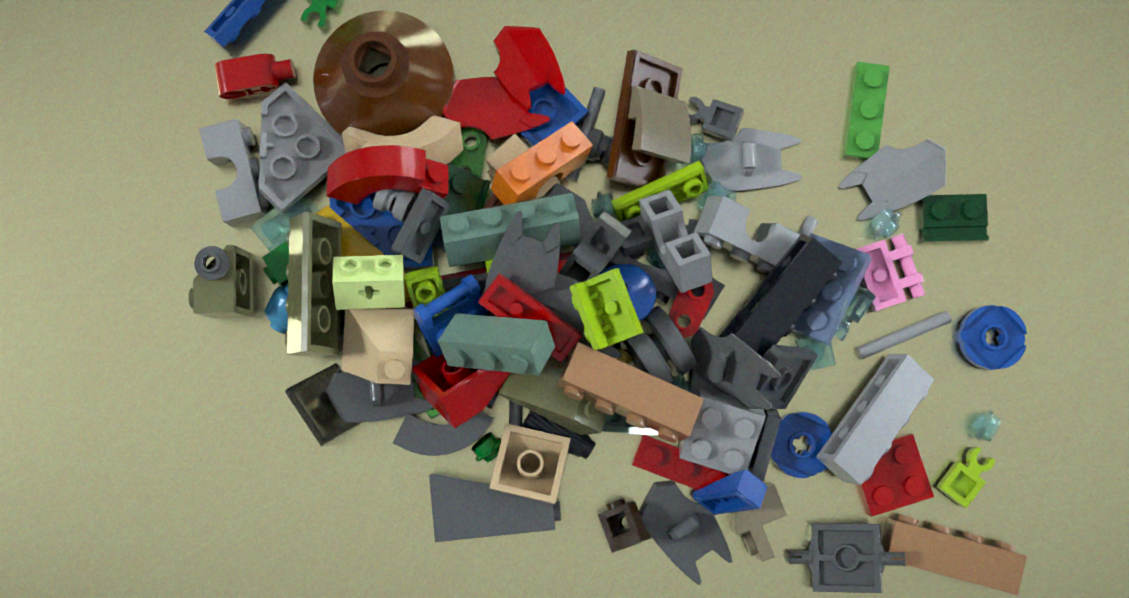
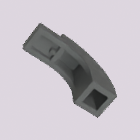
M499 391L496 392L486 407L490 409L494 407L499 397ZM485 407L483 411L473 416L469 421L454 429L450 424H435L415 414L407 413L393 444L420 455L440 456L451 454L472 445L480 439L490 428L495 417L484 413Z

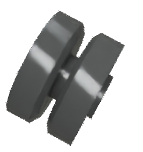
M659 305L655 306L650 314L643 319L650 335L643 329L644 333L623 341L639 370L670 384L672 383V373L666 361L677 373L682 375L697 367V362L686 341Z

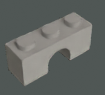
M233 119L200 128L207 160L215 166L233 163L237 169L235 181L230 186L215 191L223 222L233 227L269 217L267 207H270L271 203L259 192L260 161L257 157L254 158L251 146L255 145V140L250 127H246L238 119Z
M670 189L639 200L641 215L654 237V248L680 292L683 293L711 283V254L697 232L688 235L684 223L683 210Z
M708 196L693 233L697 232L698 235L704 237L703 243L716 249L724 247L730 250V256L739 261L748 262L750 260L756 263V269L763 273L769 274L800 236V234L778 223H761L756 235L751 239L746 231V220L751 209L725 196Z

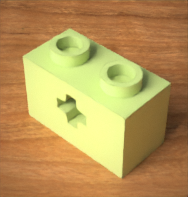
M403 255L333 257L332 284L336 310L405 307Z

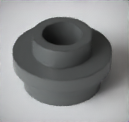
M205 247L195 257V270L204 279L211 281L221 279L229 270V256L219 247ZM210 257H215V267L208 269L206 266L207 260Z

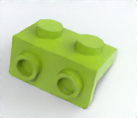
M619 268L570 286L573 306L581 316L585 337L592 345L594 351L644 333Z

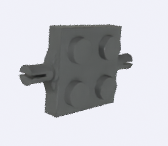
M811 524L812 541L809 551L789 550L788 556L802 557L788 558L790 565L809 564L812 572L813 592L883 594L882 575L885 566L906 567V560H892V558H906L905 551L885 552L881 543L880 524Z

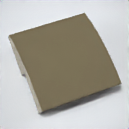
M632 86L628 119L636 121L632 150L679 164L690 163L691 125L685 101L639 86Z

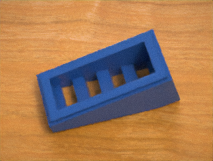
M745 469L694 491L692 497L714 515L754 510L761 507L767 486Z

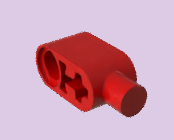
M255 54L222 60L214 64L218 93L222 99H238L271 93L280 87L279 81L296 77L292 59L276 61L275 56L272 54Z

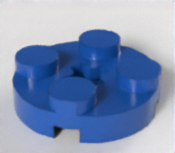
M988 305L978 307L965 316L961 322L960 329L957 331L956 339L965 358L976 367L984 370L1003 369L1014 365L1023 356L1026 349L1024 334H1027L1023 320L1015 311L1004 306ZM987 330L990 332L998 331L999 335L996 339L999 343L997 345L987 343Z
M796 412L784 415L780 421L770 459L780 471L792 477L808 478L809 476L821 473L827 467L816 456L832 435L829 430L830 427L822 418L812 413ZM803 435L806 437L805 443L810 446L808 451L802 450L798 454L795 452L796 447L793 445L794 439H800Z

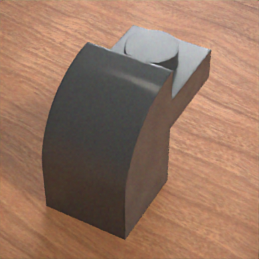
M604 211L598 217L584 240L572 252L559 274L580 282H585L601 275L622 247L621 245L631 230Z

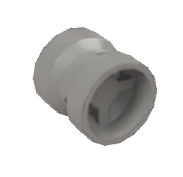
M400 189L377 191L373 201V208L381 212L389 211L395 219L405 222L418 197V193Z

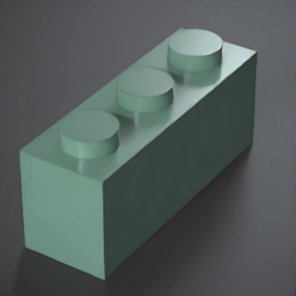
M455 313L438 340L448 366L540 375L555 348L547 321Z

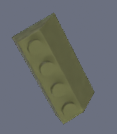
M302 212L289 220V231L287 233L289 263L286 267L288 297L285 303L288 313V329L285 333L287 355L304 357L339 356L341 310H336L332 278L333 257H341L342 223L312 212Z

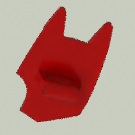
M504 26L493 40L500 54V62L494 74L511 95L527 109L531 108L529 91L545 84L551 85L556 91L564 95L566 90L563 75L555 54L541 29L536 27Z
M497 77L455 80L452 97L442 110V114L446 119L460 122L461 128L479 129L485 132L491 140L527 131L550 121L549 116L528 113V109L511 95ZM540 86V87H538V88H536V89H533V90H531V91H529V92H532V91H534V90H537V89H539V88H541V87H543V86Z

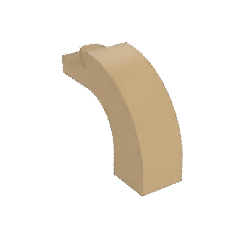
M435 115L431 116L417 129L402 135L382 136L353 127H348L341 133L346 153L370 146H407L426 150L427 159L448 164L464 150L460 122Z

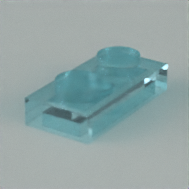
M306 194L284 214H281L274 208L250 228L270 252L287 241L290 219L302 212L316 213L320 209L309 195Z

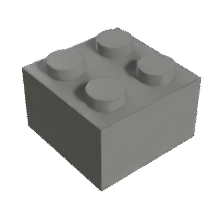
M699 386L697 396L704 400L690 437L680 442L679 458L728 474L748 469L766 418L764 409L748 408L740 399Z

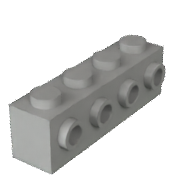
M889 354L816 458L843 482L861 486L863 482L871 477L874 466L881 456L889 451L892 441L899 430L907 425L910 415L917 404L925 399L934 379L908 354Z

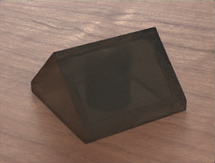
M336 363L285 390V393L321 447L332 445L364 423H344L326 392L334 373H342Z

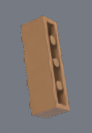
M579 342L571 350L557 383V387L564 389L563 394L578 401H582L583 398L595 403L594 407L597 410L609 415H614V412L627 417L626 422L641 429H645L647 426L658 431V437L672 443L690 437L704 400L695 394L599 351H594L593 348Z
M899 514L898 520L887 518L881 541L885 552L905 551L906 558H892V560H906L907 566L1018 595L1027 556L1015 552L1016 545L998 540L995 541L994 546L984 544L983 536L963 532L962 537L950 534L952 528L931 523V527L928 529L918 526L919 519Z

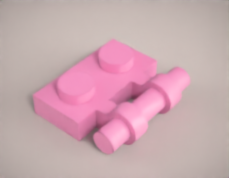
M904 234L891 238L895 250L890 252L885 240L856 249L872 257L862 279L872 312L907 301L903 292V288L909 287L913 299L926 295L921 283L924 281L922 273H918L911 256L914 254L911 245H907ZM899 259L904 278H898L892 261Z

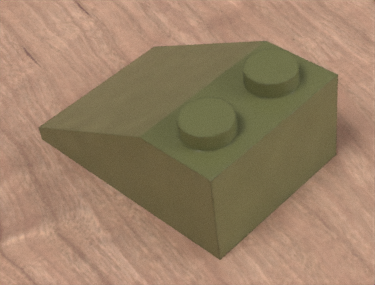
M570 352L562 362H559L550 355L540 375L511 373L501 386L499 395L579 435L602 432L607 414L597 410L594 407L595 403L584 398L582 401L572 399L563 394L564 389L557 387Z

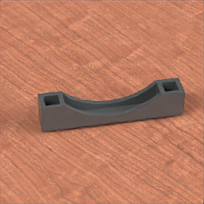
M556 183L548 197L573 193L579 216L580 238L582 242L595 223L590 215L586 201L574 192ZM579 244L569 245V247L575 250ZM620 250L606 267L617 264H631L643 269L654 282L656 301L664 305L668 301L673 304L679 289L667 269L645 265L628 256L624 257ZM712 278L714 295L703 320L725 287L724 284ZM700 286L692 289L691 292L694 296L700 297L703 294V289ZM681 315L689 320V318L686 315Z

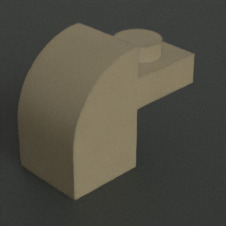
M770 482L765 483L767 490L759 509L732 512L730 518L732 531L736 535L747 532L748 536L743 537L746 547L751 556L756 555L762 562L775 557L762 525L787 516L775 484Z

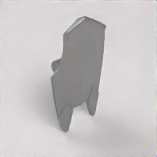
M741 128L738 135L734 137L733 142L706 143L696 162L700 161L704 167L706 179L714 191H745L785 185L801 180L802 175L782 169L781 149L795 146L801 143V139L777 132Z
M929 138L907 149H895L885 145L852 171L840 183L839 188L843 189L863 184L872 203L859 214L858 220H866L887 214L917 202L946 185V148Z

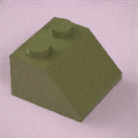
M226 245L223 250L230 259V267L227 274L221 279L214 281L204 279L198 274L193 279V288L189 290V305L193 308L194 314L210 318L252 317L251 253L235 245ZM215 258L207 265L208 269L215 267Z

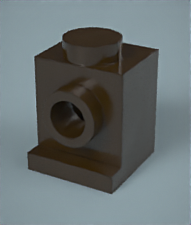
M625 498L613 501L606 505L608 511L598 514L612 553L651 539L649 532L647 533L635 501L626 503ZM624 517L627 519L629 529H626L622 524Z

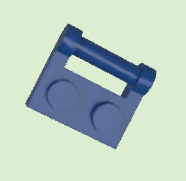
M471 274L463 278L460 285L427 305L420 304L413 308L414 316L429 350L436 358L443 354L438 340L455 313L489 316L487 309L478 303L481 297V288ZM467 296L466 299L462 300L461 302L457 303L456 305L452 306L448 310L444 311L443 313L439 314L438 316L432 319L434 315L438 314L439 312L443 311L444 309L448 308L449 306L453 305L454 303L458 302L459 300Z

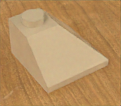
M413 308L345 309L342 370L374 383L410 385L414 333Z

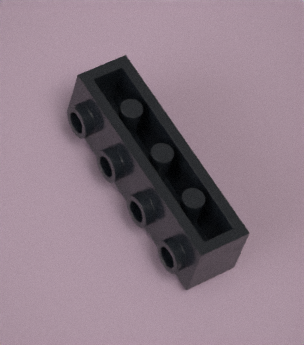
M801 234L719 337H727L733 333L763 358V355L773 344L776 345L782 337H786L792 332L797 318L803 311H807L813 306L818 292L824 285L834 280L838 273L837 269L843 262L815 238Z

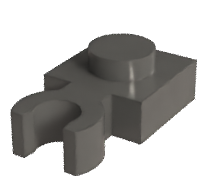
M690 97V105L699 108L696 114H689L690 124L703 122L702 132L733 142L743 117L744 109L715 99L712 100L710 107L704 105L701 99Z

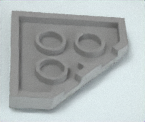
M286 82L263 100L261 104L259 192L281 214H284L327 176L328 166L332 162L346 154L342 136Z

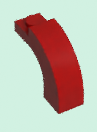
M380 145L356 149L338 157L328 166L326 197L357 205L369 194L377 191L400 189L420 193L421 189L424 188L443 199L448 195L449 165L427 159L426 150L413 147Z

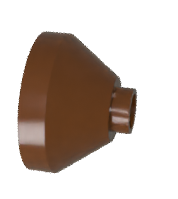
M383 10L358 15L343 23L328 37L315 63L313 85L315 98L321 113L332 128L341 136V133L348 127L382 136H396L417 129L433 115L445 118L442 110L452 97L456 75L450 54L444 42L431 27L411 15ZM380 63H388L383 75L374 77L367 74L374 66Z

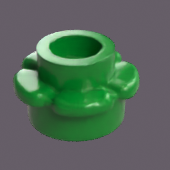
M491 432L481 437L471 449L476 455L475 460L481 461L484 459L486 462H490L496 458L501 439L499 437L496 438Z

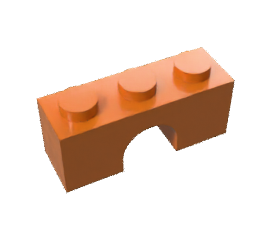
M571 121L496 170L491 190L503 205L532 200L550 178L556 175L562 180L584 165L593 144Z

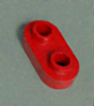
M712 282L701 286L703 294L700 297L694 296L691 290L683 293L678 290L668 316L683 338H688L698 331L714 295ZM680 315H686L689 318L690 323L687 327H681L678 324V317Z

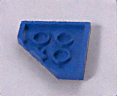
M377 192L369 194L357 205L330 198V208L384 255H398L391 251V247L404 222L395 219L389 211L381 212L373 208V201ZM433 241L421 264L403 257L404 269L434 267Z

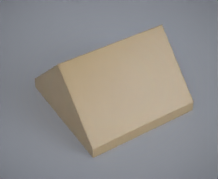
M506 423L489 489L556 504L564 476L571 438Z

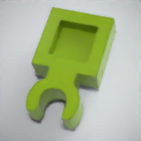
M972 447L968 450L965 465L960 461H955L936 486L963 508H967L985 485L986 481L979 477L981 472L990 470L995 464V459L992 457H987L982 464L977 462L976 457L981 451L979 447Z

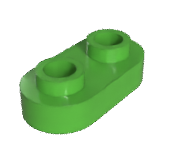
M462 128L461 134L464 150L451 161V164L462 169L469 168L473 174L478 175L482 179L488 146L486 135L479 129ZM469 137H474L477 140L476 144L472 147L465 145V141Z

